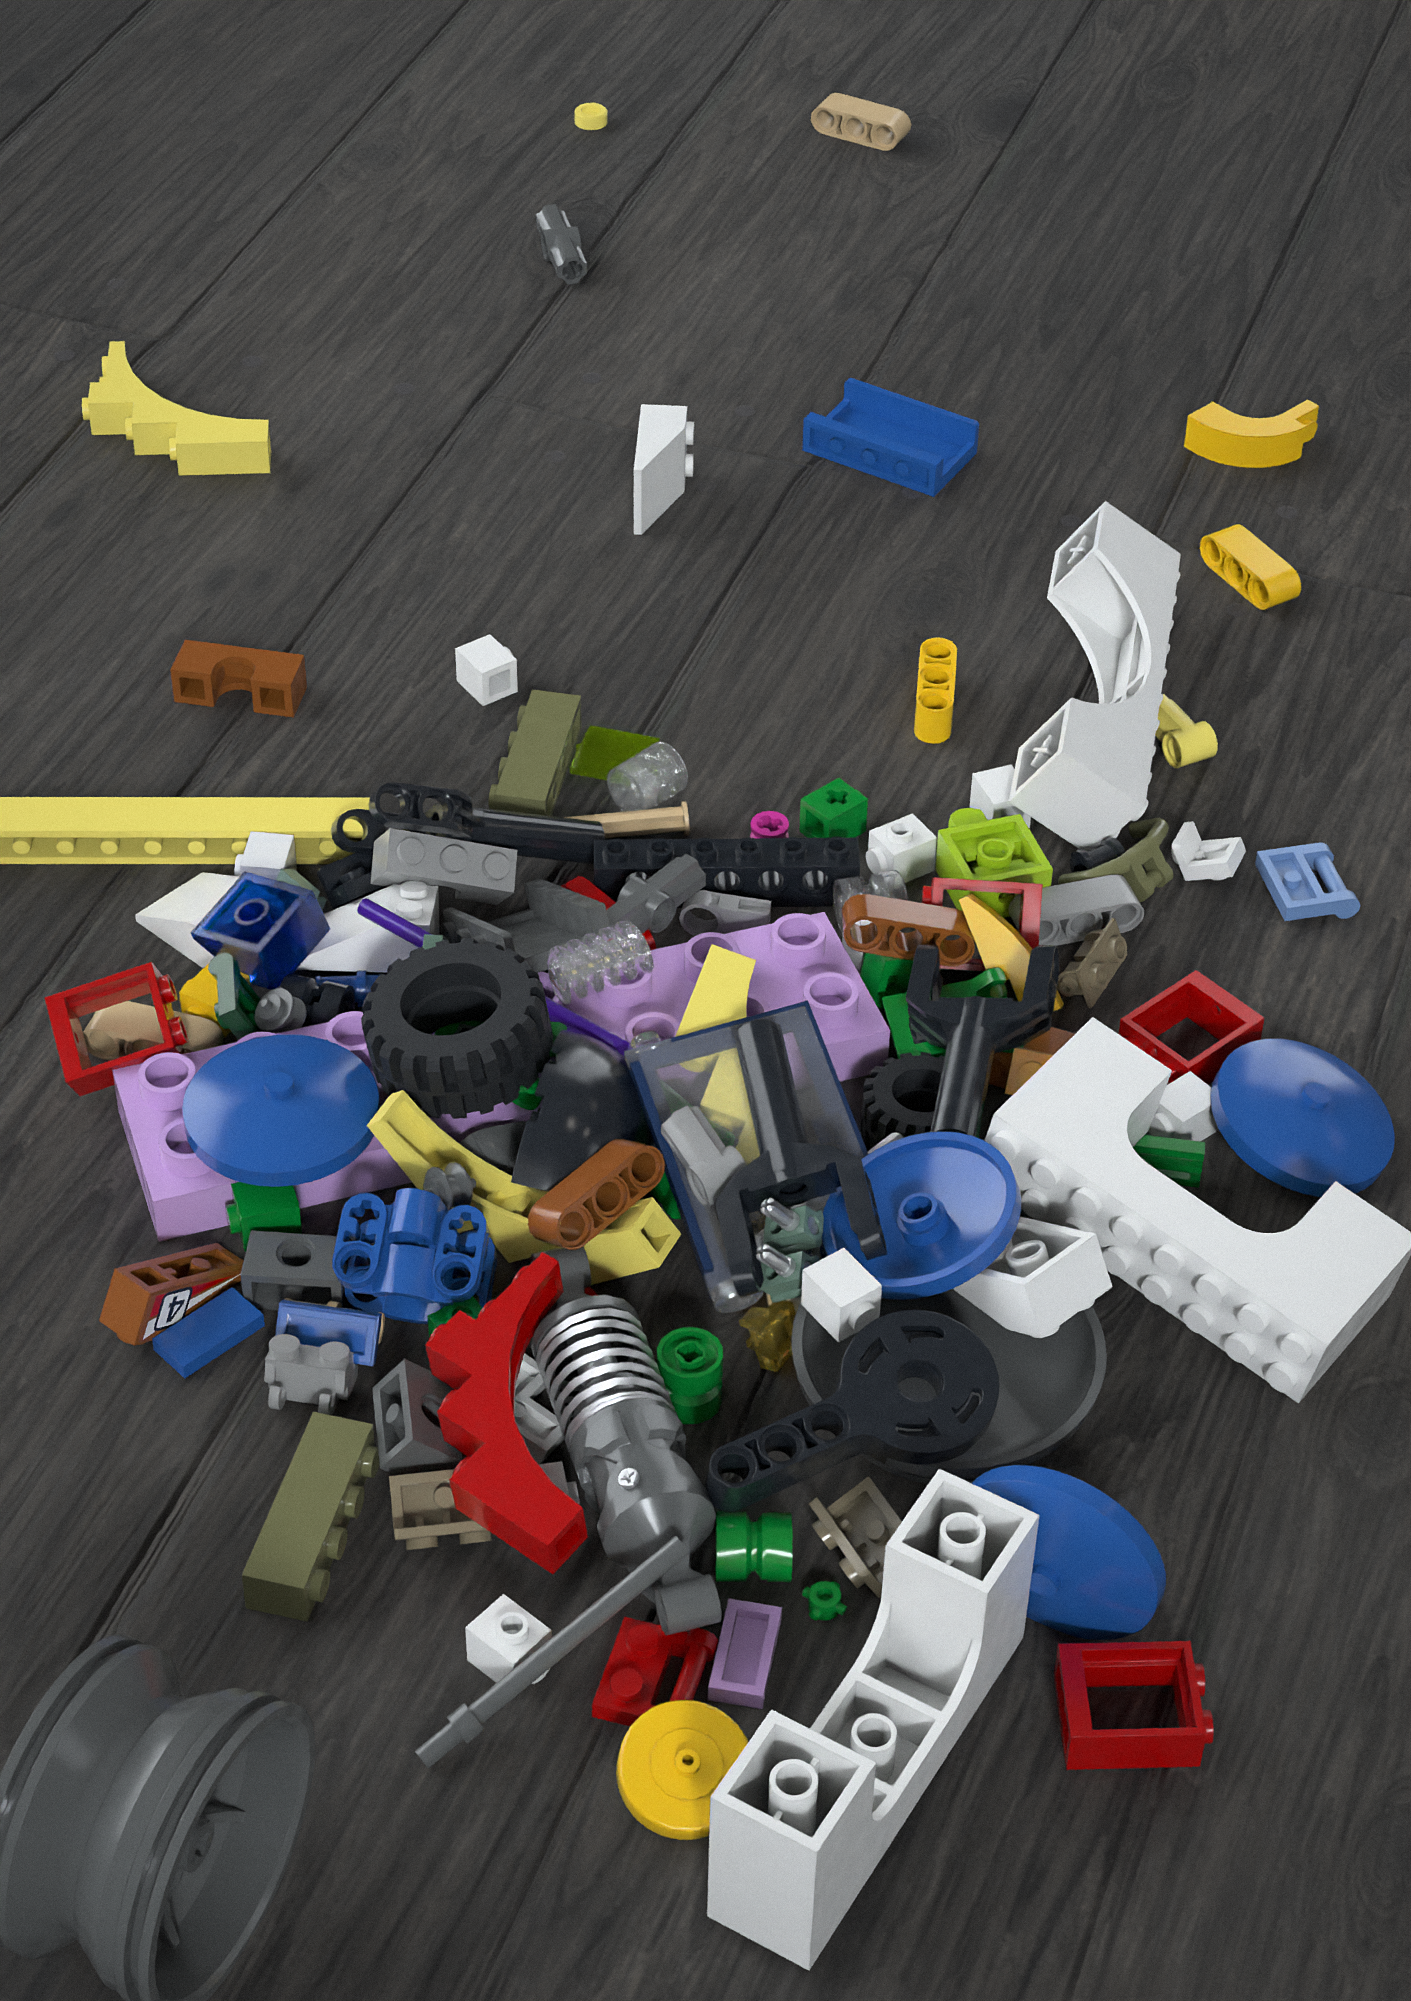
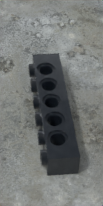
M858 837L594 840V885L615 902H617L620 891L630 879L641 877L647 880L675 858H681L685 854L696 859L700 868L706 874V886L700 890L772 901L771 907L844 906V903L850 897L859 894L860 857Z

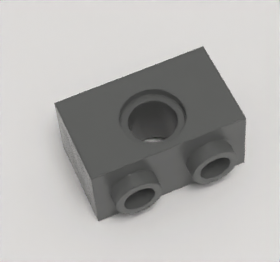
M251 1231L241 1271L243 1297L257 1309L278 1310L279 1302L285 1298L327 1305L329 1301L340 1302L342 1308H345L347 1299L345 1289L338 1281L332 1268V1258L337 1236ZM349 1258L345 1261L343 1265V1273L345 1275L347 1271Z
M404 1359L372 1388L380 1469L394 1475L453 1470L462 1460V1452L444 1441L437 1410L440 1408L446 1395L454 1389L432 1375L430 1370Z

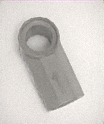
M687 1105L673 1112L671 1117L661 1124V1134L685 1167L687 1182L696 1199L704 1207L715 1204V1201L733 1176L747 1166L741 1154L731 1145L725 1147L698 1106L688 1107Z

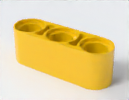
M1236 524L1205 535L1201 539L1200 552L1207 566L1256 608L1265 610L1295 599L1300 595L1301 582L1296 570L1244 526Z
M945 638L927 639L920 647L914 733L919 740L931 744L946 741L950 737L952 729L957 647L952 641Z

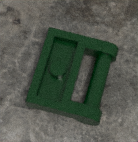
M225 952L218 954L210 961L208 966L210 974L217 981L218 1002L214 1004V1011L218 1022L224 1029L229 1028L237 1037V1040L251 1033L266 1032L261 1030L255 1022V1011L261 1000L260 997L240 974L239 964L234 957Z

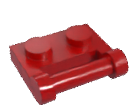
M624 1617L592 1702V1717L631 1726L643 1713L657 1706L654 1704L672 1655L685 1659L670 1701L693 1700L706 1662H710L714 1658L719 1643L717 1637L707 1630L698 1628L692 1629L689 1632L683 1631L666 1636L661 1629V1625Z

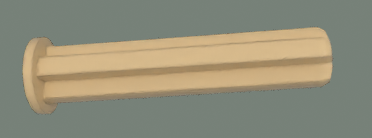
M681 801L680 807L563 817L598 821L602 824L605 838L684 831V836L689 835V816L686 801Z

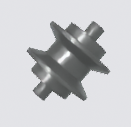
M276 988L266 993L259 1001L255 1011L256 1025L263 1031L275 1034L299 1029L303 1026L306 1019V1006L304 1002L297 997H293L289 991L283 988Z
M452 1162L446 1166L444 1171L439 1167L429 1168L425 1175L423 1190L439 1196L447 1209L450 1210L452 1207L454 1208L459 1205H471L473 1188L476 1187V1181L474 1178H470L462 1165Z

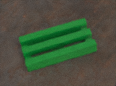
M1144 1135L1133 1146L1135 1152L1146 1163L1178 1185L1199 1188L1205 1154V1142Z

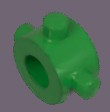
M835 1581L817 1582L811 1588L806 1586L802 1592V1596L808 1599L809 1617L814 1621L831 1620L838 1614L843 1616L847 1610V1606L841 1603L840 1585Z

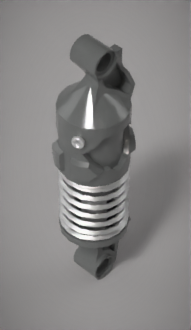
M560 1247L542 1251L559 1261L564 1292L548 1311L549 1315L544 1318L534 1331L531 1350L547 1394H549L548 1396L562 1435L565 1438L564 1440L581 1488L584 1489L585 1500L600 1515L597 1531L605 1554L612 1562L620 1567L627 1568L629 1573H631L676 1536L687 1548L689 1554L641 1593L656 1604L661 1629L666 1636L719 1623L722 1618L721 1606L710 1574L702 1575L691 1569L692 1553L711 1534L716 1514L706 1487L703 1486L688 1462H686V1436L683 1431V1424L679 1420L674 1406H672L663 1378L660 1376L657 1363L649 1348L646 1335L643 1333L636 1310L624 1299L608 1295L590 1296L585 1294V1288L591 1286V1273L584 1247L576 1250ZM537 1252V1253L531 1254V1258H530L531 1263H532L542 1252ZM634 1359L638 1360L637 1364L632 1363ZM625 1370H631L632 1372H631V1373H628V1372H623V1371H625ZM580 1390L575 1397L568 1396L572 1391Z

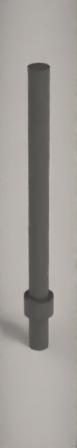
M674 1536L467 1707L463 1703L446 1718L449 1723L415 1750V1753L429 1769L461 1741L464 1740L468 1744L485 1730L482 1726L484 1722L689 1554L684 1544Z

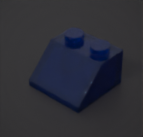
M244 871L190 933L193 939L214 957L224 952L231 954L238 962L240 972L250 976L251 984L273 990L280 987L287 974L295 972L330 931V926L313 890Z

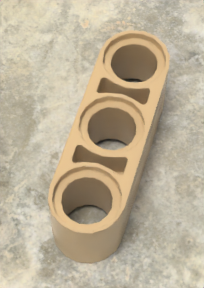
M841 93L830 94L811 114V122L818 132L884 151L893 149L911 129V121L904 111Z
M125 1001L96 1011L83 1031L87 1051L95 1057L109 1061L164 1043L155 1007L131 1001ZM173 1011L175 1017H181L188 1034L189 1043L183 1044L185 1054L222 1045L224 1040L223 1032L213 1021L204 1017Z

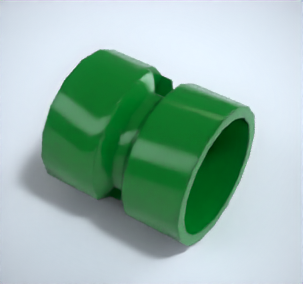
M682 1327L670 1331L661 1339L657 1347L659 1373L663 1378L666 1391L681 1423L699 1424L717 1414L722 1404L723 1346L716 1336L700 1328Z
M716 1511V1582H745L751 1571H756L759 1578L767 1580V1582H791L792 1513L767 1511V1513L760 1515L757 1522H751L746 1511Z

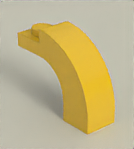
M1306 400L1275 417L1250 418L1235 414L1217 403L1211 402L1188 415L1184 447L1211 461L1236 467L1264 468L1287 464L1301 458L1303 443L1314 438L1318 427L1319 405Z

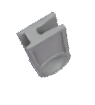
M699 890L683 903L679 916L680 925L693 936L708 932L727 934L770 924L772 901ZM703 908L709 910L716 918L712 920L697 918L690 912V909Z

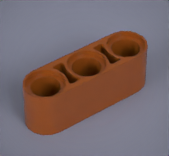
M870 894L852 896L844 903L842 908L844 940L853 950L914 960L917 945H937L940 952V965L949 967L966 964L974 954V938L964 912L961 910ZM860 920L871 921L870 924L865 926L855 924ZM908 927L916 929L910 933L900 932L901 929ZM950 935L961 936L956 940L945 939L947 936Z
M615 1139L609 1142L533 1205L528 1215L530 1233L537 1240L569 1250H576L585 1246L661 1181L665 1170V1161L662 1153L653 1146L626 1139Z

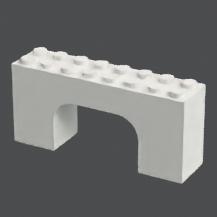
M1092 1017L994 1113L985 1142L1000 1151L1010 1164L1020 1189L1021 1208L1027 1215L1042 1222L1095 1233L1108 1272L1123 1279L1144 1294L1149 1301L1167 1310L1184 1322L1189 1329L1201 1334L1225 1351L1233 1360L1242 1363L1265 1379L1274 1389L1283 1392L1299 1403L1390 1297L1411 1256V1232L1336 1181L1295 1226L1288 1230L1277 1233H1260L1245 1229L1230 1221L1146 1163L1135 1152L1133 1146L1148 1132L1172 1070Z
M939 1469L886 1544L882 1595L875 1623L856 1662L814 1724L809 1729L771 1710L711 1795L707 1917L797 1965L810 1970L1023 1639L1039 1523L1038 1514L946 1471Z

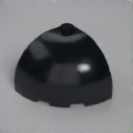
M562 1030L553 1044L552 1052L557 1053L555 1061L550 1060L549 1063H545L535 1092V1096L543 1098V1103L537 1112H532L529 1121L527 1120L511 1179V1183L548 1192L606 1144L615 1139H626L650 1146L654 1145L653 1137L624 1056L598 1039L567 1030Z

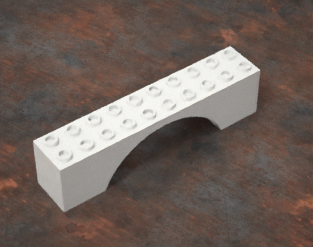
M1106 501L1056 550L1047 595L1048 600L1068 622L1086 652L1096 679L1099 704L1075 698L1069 699L1019 747L1009 803L1078 849L1085 851L1099 847L1103 840L1110 837L1116 839L1121 828L1130 820L1133 822L1137 821L1148 806L1146 797L1148 784L1152 778V773L1150 772L1151 762L1156 751L1154 740L1160 723L1158 712L1163 700L1161 691L1163 680L1167 673L1165 663L1166 656L1170 650L1168 641L1170 630L1174 623L1172 613L1177 601V596L1175 595L1176 585L1180 578V572L1178 571L1181 554Z

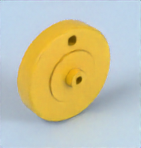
M675 1700L649 1709L637 1718L628 1729L622 1741L617 1759V1784L627 1809L643 1826L661 1836L678 1840H693L709 1836L710 1797L748 1744L744 1732L726 1713L714 1706L699 1701Z

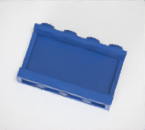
M849 378L844 384L843 400L826 417L810 412L804 418L802 451L934 497L977 454L979 422Z

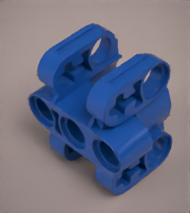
M415 1188L397 1190L395 1202L391 1205H385L377 1195L371 1193H359L351 1197L345 1203L341 1213L332 1258V1268L338 1281L344 1286L345 1295L352 1309L373 1313L380 1312L384 1313L387 1318L416 1324H428V1315L448 1305H453L454 1302L468 1300L475 1293L479 1296V1304L483 1308L491 1300L498 1263L497 1251L492 1239L489 1237L486 1219L480 1210L470 1205H459L448 1210L439 1196ZM365 1209H372L377 1219H370L359 1225L355 1216L361 1217L364 1215ZM464 1221H471L476 1231H467L459 1234L456 1229L462 1228ZM349 1258L347 1271L345 1275L343 1273V1265L345 1261ZM354 1293L369 1294L377 1298L371 1302H362L354 1297Z

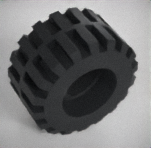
M921 1052L919 1056H912L911 1053L900 1054V1059L896 1060L891 1057L883 1061V1067L876 1066L870 1072V1078H867L864 1083L861 1118L862 1140L866 1148L872 1149L891 1133L897 1132L904 1138L931 1131L945 1056L940 1055L937 1058L932 1057L931 1053Z

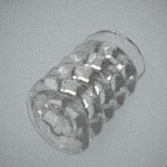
M627 920L616 923L614 928L611 926L604 927L599 930L598 934L594 932L588 933L581 940L577 938L569 940L565 946L560 944L553 946L547 954V968L551 986L555 995L564 1004L571 1003L570 989L580 999L587 997V982L598 993L604 991L603 976L606 977L612 986H617L621 982L620 970L627 979L632 980L637 978L636 964L645 974L651 973L654 968L653 957L646 939L640 930Z

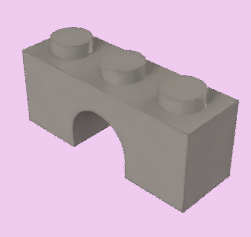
M389 828L374 841L370 884L389 887L393 884L401 885L407 881H421L426 885L456 889L455 898L498 905L514 893L517 850Z

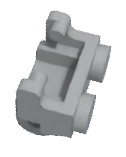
M289 1334L277 1335L269 1341V1352L265 1358L264 1382L268 1383V1388H270L268 1398L270 1409L281 1410L286 1400L319 1405V1413L333 1415L339 1399L348 1400L358 1376V1365L353 1364V1352H350L346 1344L328 1342L321 1347L300 1344L297 1337Z

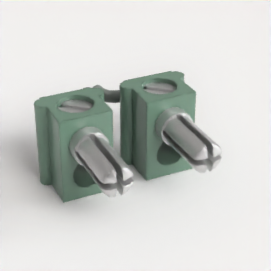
M772 1198L765 1199L760 1209L766 1215L764 1245L759 1246L756 1252L758 1254H756V1258L761 1261L764 1276L761 1290L770 1295L771 1301L775 1303L801 1297L803 1269L823 1259L820 1255V1246L822 1245L824 1217L821 1210L814 1211L807 1205L787 1209ZM812 1249L813 1256H809L803 1251Z

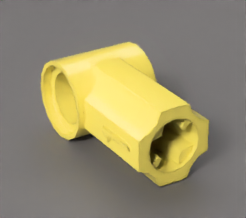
M1163 694V700L1158 712L1160 723L1155 736L1162 742L1163 754L1169 765L1173 768H1180L1214 757L1218 750V743L1215 732L1210 724L1206 721L1194 723L1172 699Z

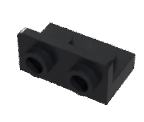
M354 853L317 870V875L333 910L386 888L385 886L370 884L373 855Z

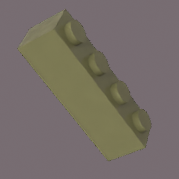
M532 690L527 705H521L517 718L518 730L511 731L508 758L502 757L500 760L498 771L499 783L491 785L489 809L552 816L582 729L581 696Z
M318 1412L312 1413L242 1573L247 1609L308 1622L315 1602L324 1601L330 1583V1566L333 1559L340 1560L344 1554L348 1536L347 1525L350 1518L357 1519L359 1517L364 1502L365 1491L363 1487L367 1477L374 1478L380 1465L378 1447L375 1446L373 1424Z

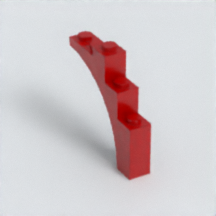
M542 1252L530 1265L522 1267L517 1272L512 1283L497 1299H492L483 1306L476 1320L459 1310L446 1324L439 1325L432 1332L425 1346L432 1375L454 1389L446 1395L440 1408L437 1410L443 1439L468 1456L459 1462L452 1477L449 1479L456 1509L551 1574H554L588 1538L583 1507L553 1484L531 1456L515 1422L516 1382L524 1352L540 1321L564 1292L559 1261Z

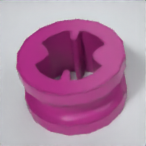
M764 811L752 818L750 838H789V821L783 814L774 811Z

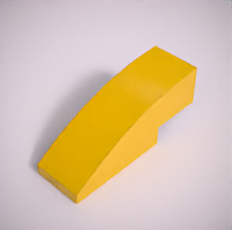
M970 894L959 899L986 970L996 967L1001 968L1005 973L1006 980L1010 979L1018 1001H1022L1032 948L1010 923L979 898ZM1058 990L1053 1011L1061 1009L1064 1005Z

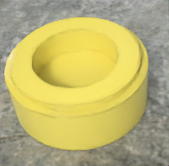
M597 103L581 104L575 109V125L585 130L601 129L607 125V109Z

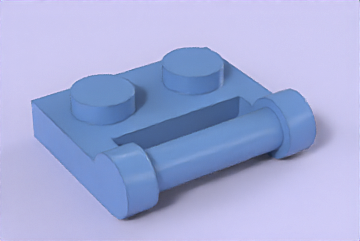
M1313 843L1257 851L1255 865L1284 921L1336 914L1341 919H1347L1359 911L1360 902L1354 892L1347 890L1333 864L1334 855L1327 844ZM1311 869L1319 873L1329 893L1323 892Z

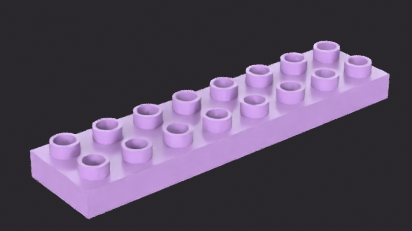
M825 912L812 915L803 913L788 914L780 917L772 924L727 934L716 932L702 933L682 944L641 953L616 952L607 955L600 962L551 973L538 972L546 997L632 1044L643 1039L651 1046L652 1050H656L662 1045L669 1044L670 1038L676 1036L711 944L756 960L749 984L746 1017L808 1000L839 1081L869 1075L876 1066L883 1067V1061L888 1059L890 1029ZM345 1012L326 1023L276 1034L271 1032H255L242 1037L236 1043L191 1053H160L148 1058L141 1064L112 1070L118 1111L159 1242L228 1226L225 1205L233 1204L231 1184L238 1182L213 1171L196 1156L187 1141L182 1111L183 1099L190 1081L198 1070L220 1052L251 1039L289 1034L317 1037L348 1049L366 1064L378 1086L381 1107L389 1096L383 1091L382 1085L377 1082L362 1030L361 1018L363 1012ZM793 1034L784 1036L796 1092L813 1088ZM550 1056L548 1063L550 1060L555 1061L556 1057ZM679 1066L656 1072L657 1078L690 1106H698L700 1108L712 1075L706 1073L693 1074ZM543 1098L539 1106L534 1110L523 1109L513 1102L507 1105L502 1102L494 1106V1111L480 1115V1111L467 1113V1118L453 1119L451 1114H442L441 1118H429L456 1142L460 1143L471 1133L484 1128L512 1122L529 1121L532 1112H537L541 1108ZM374 1135L363 1153L346 1167L322 1179L293 1185L299 1208H305L355 1196L359 1193H368L411 1183L412 1181Z

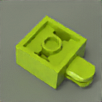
M962 808L950 815L948 828L938 830L935 871L939 878L1043 884L1042 888L1051 886L1053 868L1021 814L988 820L980 809ZM946 889L956 909L963 911L959 899L973 894L993 908L1003 918L1010 917L1009 905L1019 895L1014 893Z

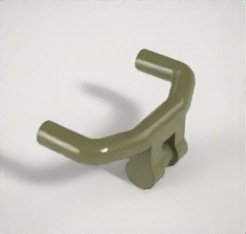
M1152 818L1132 822L1129 826V833L1135 839L1143 838L1141 841L1118 858L1095 868L1062 874L1059 877L1058 884L1118 874L1126 878L1139 902L1145 901L1153 895L1156 887L1161 888L1173 879L1172 868L1165 861L1159 848L1169 830L1167 821L1162 818Z

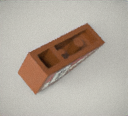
M213 1243L115 1268L99 1321L117 1333V1337L125 1343L135 1346L152 1341V1338L241 1281L244 1261L220 1244Z

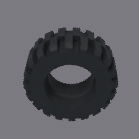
M461 939V943L450 944L449 940L435 942V947L424 950L423 946L410 951V957L401 960L398 958L387 968L388 974L379 975L363 1003L362 1030L377 1082L382 1085L383 1091L388 1096L404 1090L427 1116L441 1118L442 1114H451L453 1119L467 1118V1113L480 1111V1115L494 1111V1106L503 1102L507 1105L516 1100L519 1096V1087L521 1085L528 1090L539 1078L538 1073H542L545 1063H548L550 1059L549 1052L553 1047L551 1022L543 984L539 980L537 971L524 960V957L511 949L504 952L503 946L490 941H486L485 944H478V941L475 939ZM473 1020L484 1021L481 1025L463 1033L441 1036L431 1035L437 1029L452 1023Z

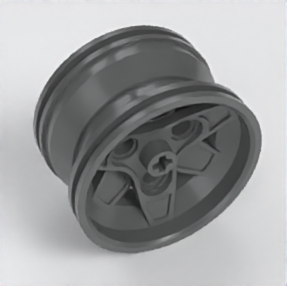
M112 1635L91 1645L62 1672L46 1692L18 1737L0 1775V1947L9 1949L11 1952L27 1959H39L78 1940L102 1982L108 1988L117 1991L124 2001H207L225 1981L265 1917L293 1854L305 1817L315 1766V1732L308 1712L301 1706L281 1700L270 1693L263 1691L248 1692L239 1688L225 1689L185 1698L175 1662L162 1649L144 1644L126 1635Z

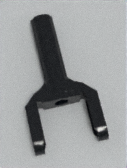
M397 782L386 783L377 788L370 796L369 810H348L335 819L331 828L332 839L340 849L352 853L373 855L374 841L385 833L386 827L517 850V856L584 864H594V840H605L602 824L598 821L473 807L470 796L457 789ZM383 793L392 794L399 800L400 813L382 811L379 801ZM426 798H432L439 802L435 803L425 813L423 812L422 806ZM352 819L361 824L364 833L361 841L354 842L345 836L343 832L345 820Z
M917 945L906 993L908 1014L911 1017L910 1026L929 1044L947 1050L930 1132H956L979 1138L994 1054L1024 1046L1051 1028L1059 979V951L1057 945H1038L1031 950L1022 1001H1013V998H985L979 996L966 998L940 997L943 978L940 975L939 948L937 945Z
M765 1019L744 1024L738 1029L734 1037L760 1156L738 1171L715 1201L730 1274L740 1298L761 1292V1286L764 1282L761 1262L756 1258L758 1248L750 1213L759 1211L760 1214H763L760 1209L765 1199L772 1198L784 1207L794 1206L811 1199L837 1192V1187L841 1186L851 1229L858 1235L861 1251L864 1253L867 1261L888 1255L872 1184L866 1169L863 1167L861 1158L833 1145L811 1144L807 1141L782 1027L778 1023Z

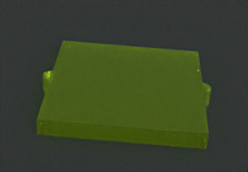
M590 725L582 743L576 744V755L570 765V774L641 787L649 768L655 766L654 757L660 746V738Z

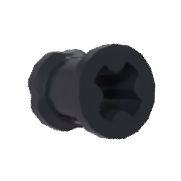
M1110 837L1103 840L1097 848L1089 851L1080 849L1072 852L1070 859L1071 871L1074 873L1095 868L1118 858L1125 853V850L1117 839Z

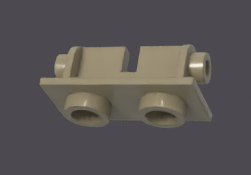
M1111 918L1104 930L1090 931L1085 936L1084 942L1074 955L1075 962H1069L1065 970L1059 975L1058 991L1066 997L1084 995L1088 1008L1094 1006L1128 955L1126 941L1120 934L1115 918Z

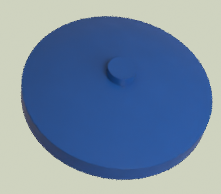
M289 1034L265 1036L241 1042L211 1058L198 1070L190 1081L184 1095L182 1111L187 1141L196 1156L213 1171L238 1182L257 1186L280 1187L299 1185L322 1179L353 1162L363 1153L374 1137V1134L366 1125L380 1109L375 1078L370 1069L358 1056L328 1040Z
M1286 1039L1252 1041L1235 1049L1223 1062L1213 1080L1210 1096L1211 1109L1222 1136L1235 1153L1250 1167L1267 1179L1285 1188L1307 1195L1322 1197L1336 1181L1355 1194L1373 1184L1391 1159L1395 1144V1133L1390 1114L1381 1097L1355 1069L1322 1049Z
M927 1132L888 1143L861 1159L872 1184L888 1255L867 1261L864 1253L861 1251L858 1235L851 1229L841 1186L837 1187V1192L830 1194L823 1210L822 1241L828 1256L845 1248L882 1285L881 1298L905 1300L928 1297L953 1289L977 1276L996 1260L1012 1239L1017 1228L1021 1213V1194L1010 1164L1001 1152L991 1144L963 1133Z
M1002 1466L987 1471L975 1479L972 1484L1039 1515L1026 1617L1057 1631L1091 1640H1112L1127 1637L1138 1632L1149 1623L1165 1593L1166 1573L1164 1563L1147 1531L1118 1502L1080 1479L1037 1466Z

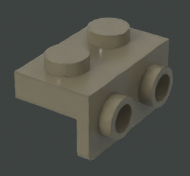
M455 1469L389 1476L395 1541L406 1540V1550L439 1547L438 1536L459 1534L460 1544L492 1541L491 1532L456 1509L449 1481Z
M868 1476L827 1508L818 1497L809 1502V1505L819 1518L812 1524L816 1533L830 1550L838 1545L846 1556L838 1564L857 1589L866 1583L874 1594L881 1598L885 1547L902 1523V1520Z

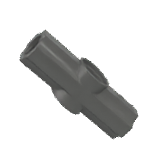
M556 204L544 205L543 209L536 214V227L541 236L545 262H552L557 277L562 278L566 284L579 283V280L587 274V262L581 251L578 227L570 226L565 212L558 209Z
M685 854L681 858H675L647 880L641 877L630 879L620 891L617 902L607 909L615 948L600 953L607 956L611 953L619 952L646 930H650L653 933L663 931L672 921L677 907L706 886V874L700 868L698 861Z

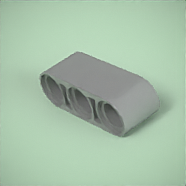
M1118 874L1042 888L1039 945L1058 946L1083 941L1090 931L1104 930L1111 918L1116 919L1120 933L1130 931L1142 921L1144 908L1126 878ZM1021 894L1011 901L1008 908L1009 915L1017 930L1019 929Z

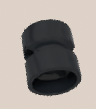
M287 974L279 987L286 989L293 997H297L304 1002L306 1006V1019L301 1028L329 1022L337 1015L354 1011L355 991L353 986L325 981L319 987L316 979Z

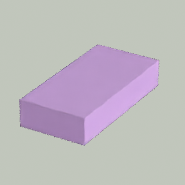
M728 1599L708 1686V1700L763 1709L781 1625L782 1607Z

